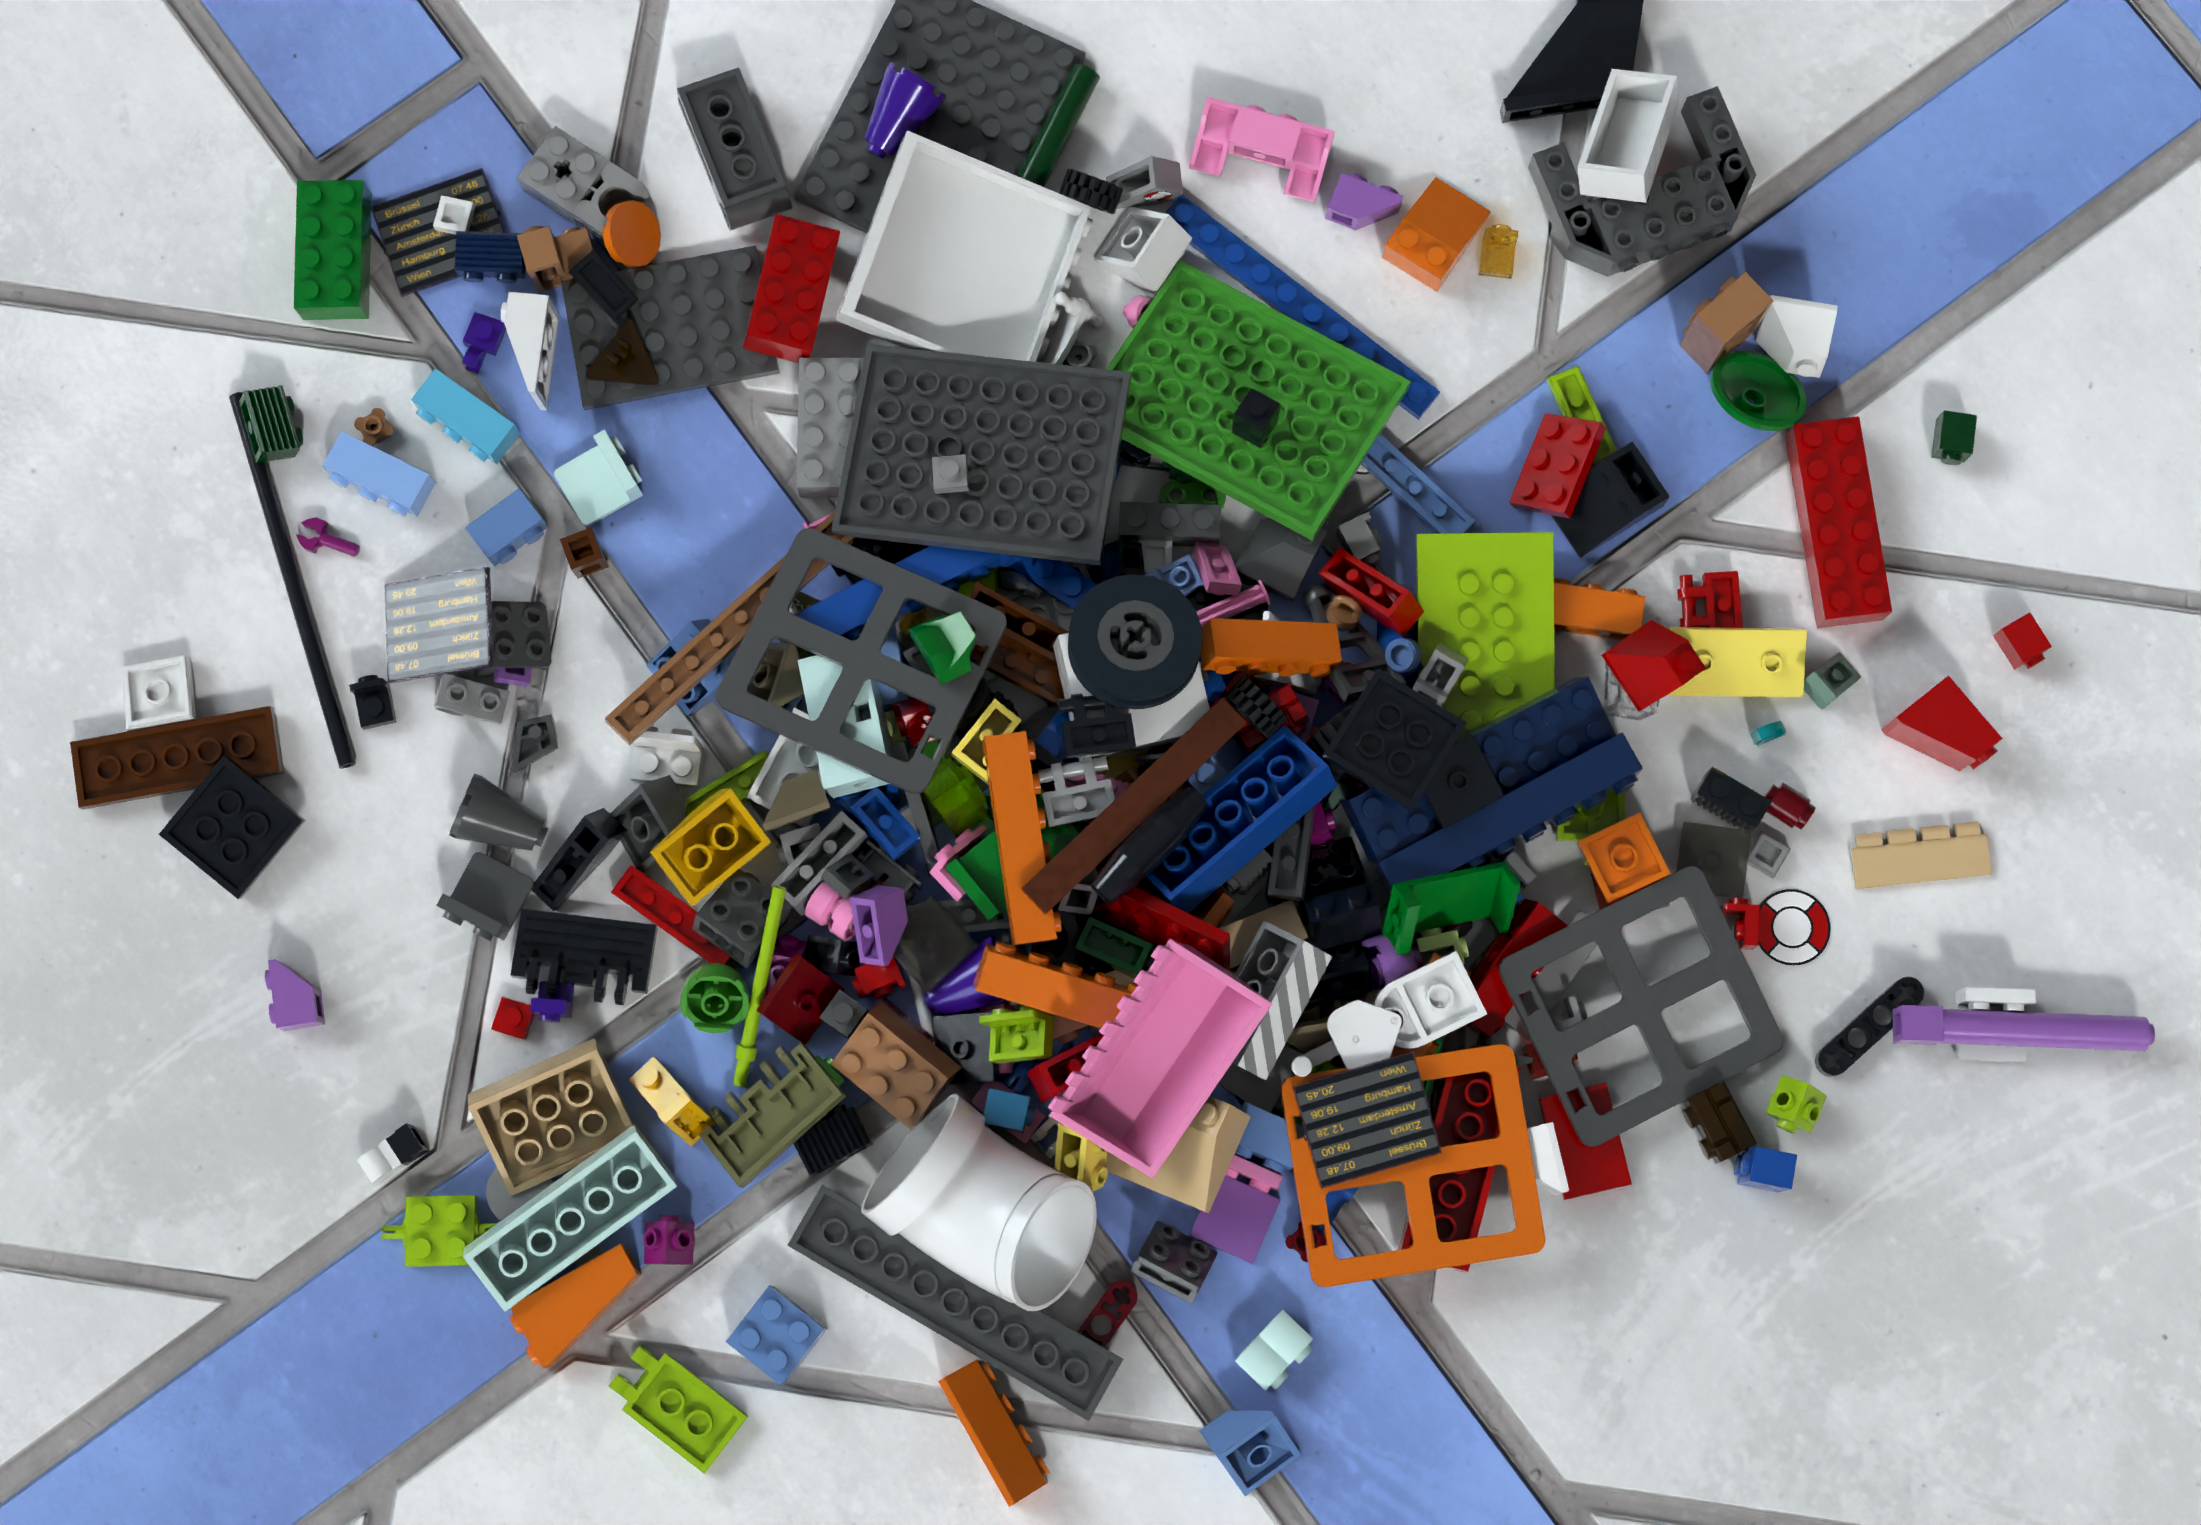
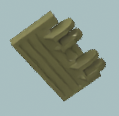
M800 1043L790 1053L782 1046L776 1050L777 1057L790 1071L784 1078L780 1076L776 1068L768 1061L764 1060L759 1065L774 1085L772 1089L766 1081L760 1079L739 1099L732 1092L724 1096L727 1104L739 1117L733 1124H731L724 1112L716 1106L709 1110V1114L723 1131L722 1134H719L716 1128L708 1125L698 1134L738 1187L744 1188L846 1097L844 1092L803 1043Z

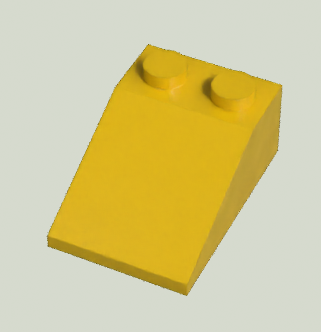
M727 788L719 789L694 809L650 851V854L690 906H694L767 847L771 841L732 789Z

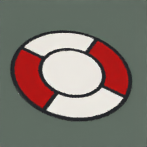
M1787 889L1775 892L1761 903L1758 945L1768 957L1785 965H1802L1814 960L1823 952L1830 938L1831 926L1827 911L1814 896L1804 891Z

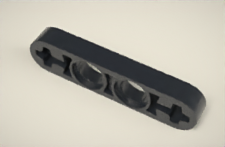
M1903 977L1888 987L1818 1051L1815 1057V1065L1818 1071L1828 1077L1837 1076L1845 1072L1893 1028V1009L1897 1007L1887 999V996L1889 995L1893 1001L1902 994L1901 985L1905 988L1912 986L1914 989L1911 993L1914 998L1913 1001L1910 998L1905 999L1897 1007L1901 1005L1918 1006L1924 997V988L1921 982L1913 977ZM1877 1006H1884L1890 1011L1891 1019L1887 1025H1880L1875 1022L1873 1011ZM1852 1029H1860L1866 1035V1042L1863 1047L1856 1048L1849 1043L1848 1034ZM1840 1041L1842 1047L1853 1056L1849 1058L1848 1054L1845 1053L1836 1061L1839 1066L1838 1069L1834 1066L1827 1068L1825 1063L1828 1059L1825 1054L1826 1052L1829 1055L1837 1053L1842 1048L1836 1044Z

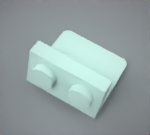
M605 429L593 436L598 444L597 446L560 466L554 472L556 480L580 521L585 526H591L643 496L637 486L638 483L642 482L641 477L633 464L626 467L620 457L626 454L625 450L616 436L611 439L609 438Z

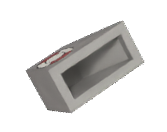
M1155 156L1146 158L1106 177L1107 182L1123 189L1116 209L1129 208V206L1159 205L1183 194L1180 163Z

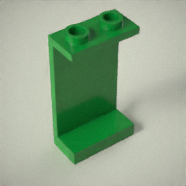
M1042 788L1041 794L1036 796L1037 808L1043 807L1046 828L1041 829L1043 843H1049L1052 860L1084 828L1079 822L1049 828L1042 795L1045 791ZM994 830L959 860L954 859L946 866V869L990 922L1007 910L997 837Z
M1503 861L1395 883L1392 887L1382 935L1391 942L1397 955L1410 954L1415 932L1490 917L1501 935H1506L1509 931L1511 919L1514 917V907L1521 889L1519 878L1516 874L1512 873L1506 862Z

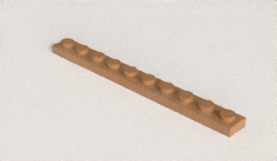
M835 511L814 529L849 545L858 539V537L833 535L831 529ZM786 555L605 717V723L629 746L740 646ZM815 560L799 591L822 572L829 563Z

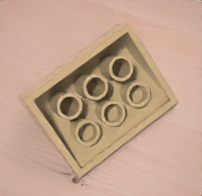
M596 1038L468 1094V1108L510 1196L575 1168L633 1126Z
M1209 1096L1153 1179L1108 1151L1106 1168L1113 1175L1209 1214L1251 1116L1231 1104Z

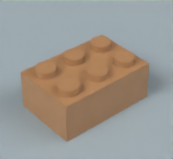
M1747 272L1738 279L1734 276L1730 277L1718 289L1719 293L1713 300L1709 297L1706 298L1694 310L1695 314L1688 321L1689 325L1683 330L1685 337L1680 344L1681 348L1706 374L1714 368L1720 358L1731 353L1756 331L1774 301Z
M881 1003L867 1013L831 1063L832 1066L910 1130L928 1114L962 1068L884 1003Z

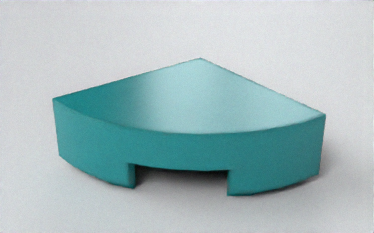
M1777 721L1757 728L1750 735L1754 744L1759 746L1784 736L1786 730L1782 721Z

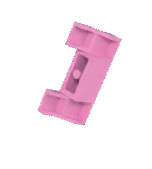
M1207 97L1189 169L1221 177L1227 154H1233L1290 170L1284 195L1315 203L1335 131L1299 122L1294 116L1288 114H1279L1277 116L1266 113L1259 106L1248 105L1244 107Z

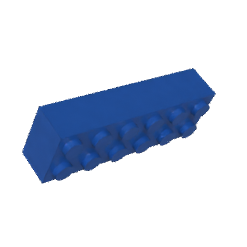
M1284 725L1202 795L1208 804V808L1186 839L1143 883L1159 899L1190 913L1337 787L1329 765Z

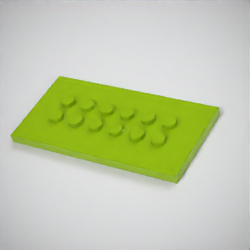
M1553 532L1416 534L1417 601L1424 610V613L1417 620V644L1421 650V663L1423 667L1426 666L1439 642L1469 659L1442 705V708L1467 722L1459 736L1461 737L1555 688ZM1423 669L1418 671V678L1422 673Z

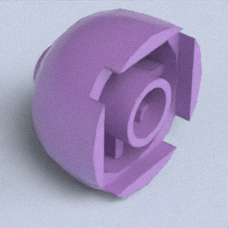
M1377 935L1361 942V947L1367 948V952L1364 954L1369 964L1373 991L1377 989L1381 991L1388 983L1423 966L1421 954L1416 947L1410 949L1409 955H1397L1391 942L1383 935Z

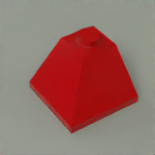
M1653 620L1648 621L1601 655L1638 712L1683 686L1706 669L1687 639Z

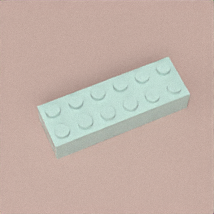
M634 1124L464 1247L463 1258L504 1312H506L676 1188V1178Z

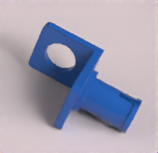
M1073 1042L1064 1044L1057 1055L1071 1049ZM1039 1059L1019 1061L1012 1070V1074H1009L1002 1083L1010 1089L1016 1080L1020 1078L1012 1090L1016 1094L1021 1095V1092L1030 1082L1027 1072L1043 1062Z

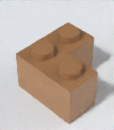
M533 226L526 229L523 234L517 235L527 273L539 293L561 287V282L574 280L569 271L592 250L595 251L587 228H570L563 231L562 235L554 237L549 226Z

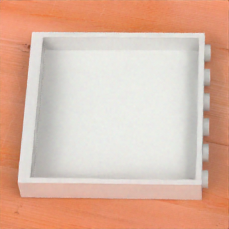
M907 130L899 146L835 320L903 348L1036 362L1038 356H1044L1048 347L1049 339L1045 338L1048 327H1054L1060 313V309L1056 307L1055 295L1059 292L1067 293L1071 283V279L1067 278L1070 266L1075 268L1082 249L1077 246L1081 236L1086 238L1093 221V219L1088 218L1091 207Z

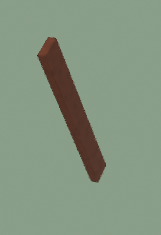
M1224 698L1220 699L1021 890L1044 914H1047L1247 722Z

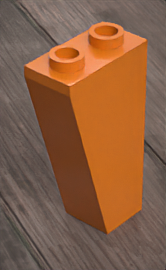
M619 1244L523 1298L511 1307L513 1315L509 1316L510 1321L519 1335L524 1333L530 1345L526 1347V1351L534 1365L540 1363L542 1368L553 1366L642 1275L626 1244Z

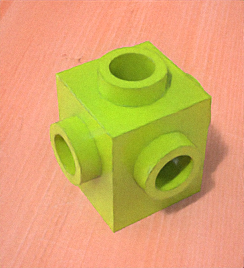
M1782 1075L1775 1092L1770 1098L1766 1113L1776 1119V1126L1784 1131L1795 1134L1798 1129L1811 1133L1815 1123L1820 1118L1821 1109L1827 1095L1809 1083Z

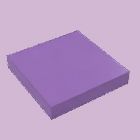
M1225 1175L1209 1214L1200 1210L1189 1236L1253 1264L1281 1200Z

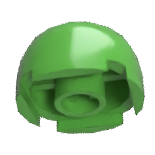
M711 963L695 969L686 978L681 992L680 1006L682 1015L685 1019L687 1016L694 1023V1027L700 1031L722 1033L732 1030L734 1024L746 1018L749 1010L750 997L747 982L737 970L729 965Z

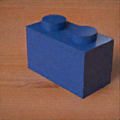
M1757 1146L1748 1148L1742 1152V1155H1737L1735 1160L1734 1175L1738 1176L1737 1184L1773 1192L1791 1190L1797 1154Z

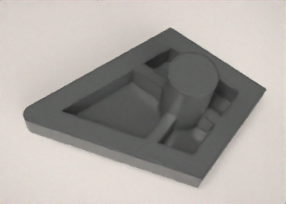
M551 714L517 723L511 769L514 773L519 772L558 749Z

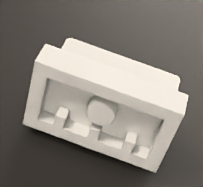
M651 726L633 742L634 753L630 775L632 781L650 782L671 775L677 786L699 788L704 748L695 736H691V731L671 729V733L657 732V727Z
M1964 987L1956 991V1009L2026 1012L2027 1006L2036 1003V991L2034 989ZM1956 1044V1058L1958 1060L2025 1062L2027 1060V1047Z

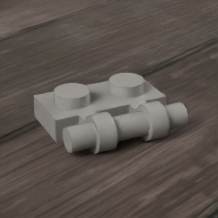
M1092 756L1082 757L1080 762L1062 765L1059 762L1051 764V768L1038 770L1040 784L1054 781L1056 789L1042 793L1049 828L1095 819L1115 800L1111 779L1101 781L1096 779L1095 772L1109 770L1106 756L1092 759ZM1085 775L1087 784L1066 788V778Z

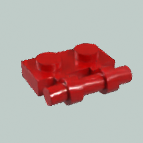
M1738 571L1704 573L1702 575L1703 586L1695 587L1693 586V575L1679 576L1680 588L1677 589L1678 601L1682 603L1683 618L1680 619V627L1743 628ZM1696 599H1704L1706 616H1696Z

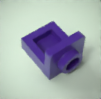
M541 981L539 983L538 998H531L530 1012L539 1016V1021L559 1023L560 1017L571 1018L574 985L559 982L557 996L551 997L547 996V981Z

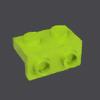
M1020 1006V1010L1015 1012L1008 1009H994L991 1015L979 1016L980 1024L991 1027L990 1062L999 1064L1052 1058L1054 1016L1042 1013L1040 1010L1028 1006Z

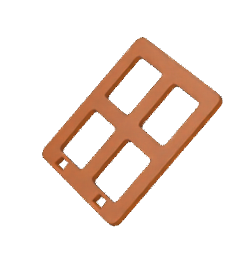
M1497 1044L1413 1057L1420 1081L1487 1072L1491 1078L1499 1125L1498 1137L1439 1147L1440 1152L1323 1187L1319 1180L1308 1137L1299 1139L1297 1137L1294 1116L1299 1117L1302 1115L1294 1087L1350 1070L1342 1068L1310 1073L1305 1077L1292 1076L1284 1080L1281 1085V1097L1310 1277L1316 1285L1331 1287L1534 1254L1543 1249L1546 1238L1516 1060L1514 1052L1509 1046ZM1503 1165L1507 1173L1515 1228L1511 1232L1441 1242L1437 1234L1429 1186L1430 1177L1456 1171ZM1394 1181L1401 1182L1404 1187L1412 1245L1406 1249L1338 1259L1334 1253L1326 1195L1331 1191ZM1323 1224L1326 1245L1315 1248L1312 1225Z

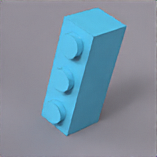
M436 368L411 399L418 408L416 414L430 425L434 421L444 427L442 432L456 443H459L460 440L466 442L471 446L468 451L483 462L488 458L497 464L520 435V431L513 422Z

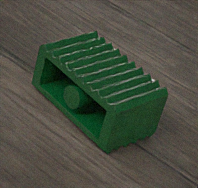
M281 385L244 391L239 400V407L255 462L261 463L296 457L300 446L303 445V435L300 427L294 426L293 423L294 403L291 396L285 395L284 388Z

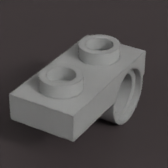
M444 673L441 677L434 707L448 714L468 716L500 725L510 691Z

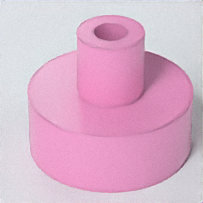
M1136 296L1124 307L1123 314L1127 317L1128 324L1132 328L1135 327L1153 298Z

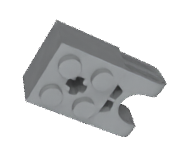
M554 126L517 177L524 192L575 225L587 228L588 232L604 241L602 235L603 226L606 225L608 219L603 215L604 208L611 200L625 198L643 203L649 196L647 188L640 180L557 126Z

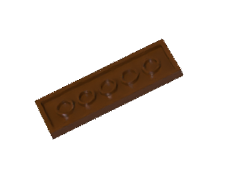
M271 706L70 742L78 808L82 810L194 790L225 755L254 778L283 774L274 708Z

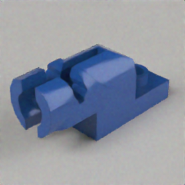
M878 787L836 798L831 797L842 808L843 812L866 832L870 841L874 842L876 840L893 861L898 859L921 839L918 832Z

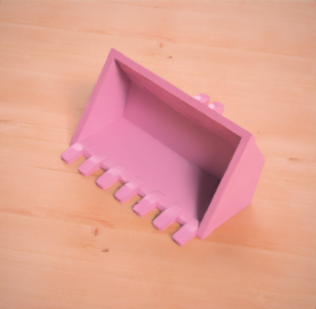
M1169 939L1165 946L1158 945L1151 955L1155 959L1154 963L1148 971L1141 970L1134 980L1138 986L1132 995H1124L1117 1005V1008L1121 1011L1115 1020L1105 1022L1099 1031L1104 1036L1098 1045L1088 1047L1082 1056L1086 1062L1081 1070L1070 1073L1065 1081L1069 1085L1063 1096H1055L1048 1106L1052 1110L1049 1115L1050 1117L1152 1179L1272 1006L1269 1000L1251 989L1236 975L1191 945L1179 943L1174 939Z

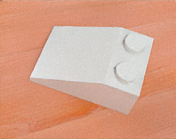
M509 292L507 302L502 303L501 321L505 324L530 395L540 410L547 411L560 315L549 295Z

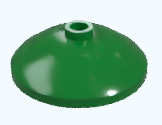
M1750 351L1732 352L1720 358L1711 372L1710 385L1717 402L1728 415L1743 425L1763 431L1785 430L1798 423L1806 410L1807 397L1799 379L1795 374L1786 373L1769 356Z

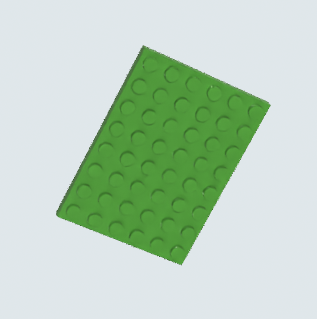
M1181 260L1174 267L1106 368V370L1131 372L1132 376L1122 434L1123 440L1311 541L1319 532L1411 384L1410 380ZM1251 388L1281 404L1278 423L1261 449L1231 433L1234 413Z

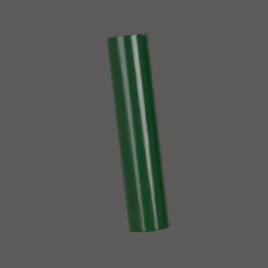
M1074 64L1017 174L1018 177L1045 187L1100 80V76L1094 70L1082 64Z

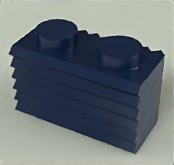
M456 231L454 266L456 273L467 282H483L484 277L497 278V282L512 284L517 282V278L524 279L526 266L517 235L523 233Z

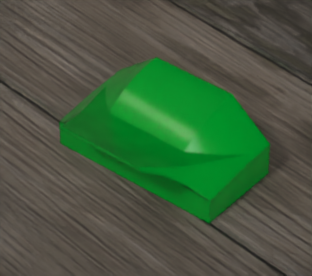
M961 611L946 617L939 616L909 629L911 638L940 685L972 671L970 652L977 637Z

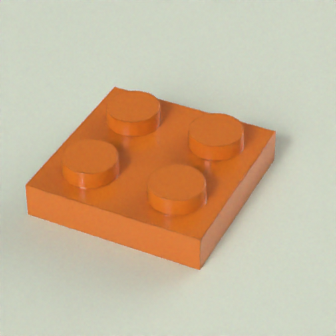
M1640 812L1577 842L1607 904L1671 874Z

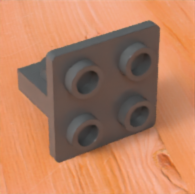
M1156 1221L1130 1272L1192 1304L1218 1252L1210 1248L1206 1243L1196 1241L1179 1232L1175 1227Z

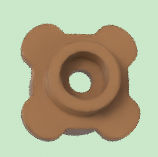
M374 408L371 414L365 417H358L354 422L355 428L361 431L363 435V442L371 446L383 442L386 438L391 437L394 432L393 426L385 420V412L382 409ZM372 425H377L375 430L371 429Z

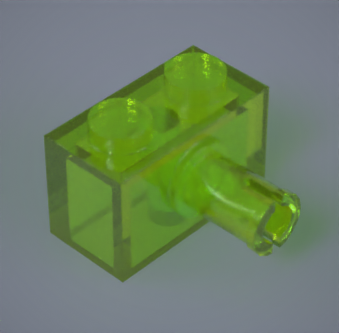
M948 758L946 761L940 762L924 793L941 820L957 839L966 829H972L988 817L987 810L983 805L986 802V797L976 784L971 786L975 779L964 765L958 768L953 760Z

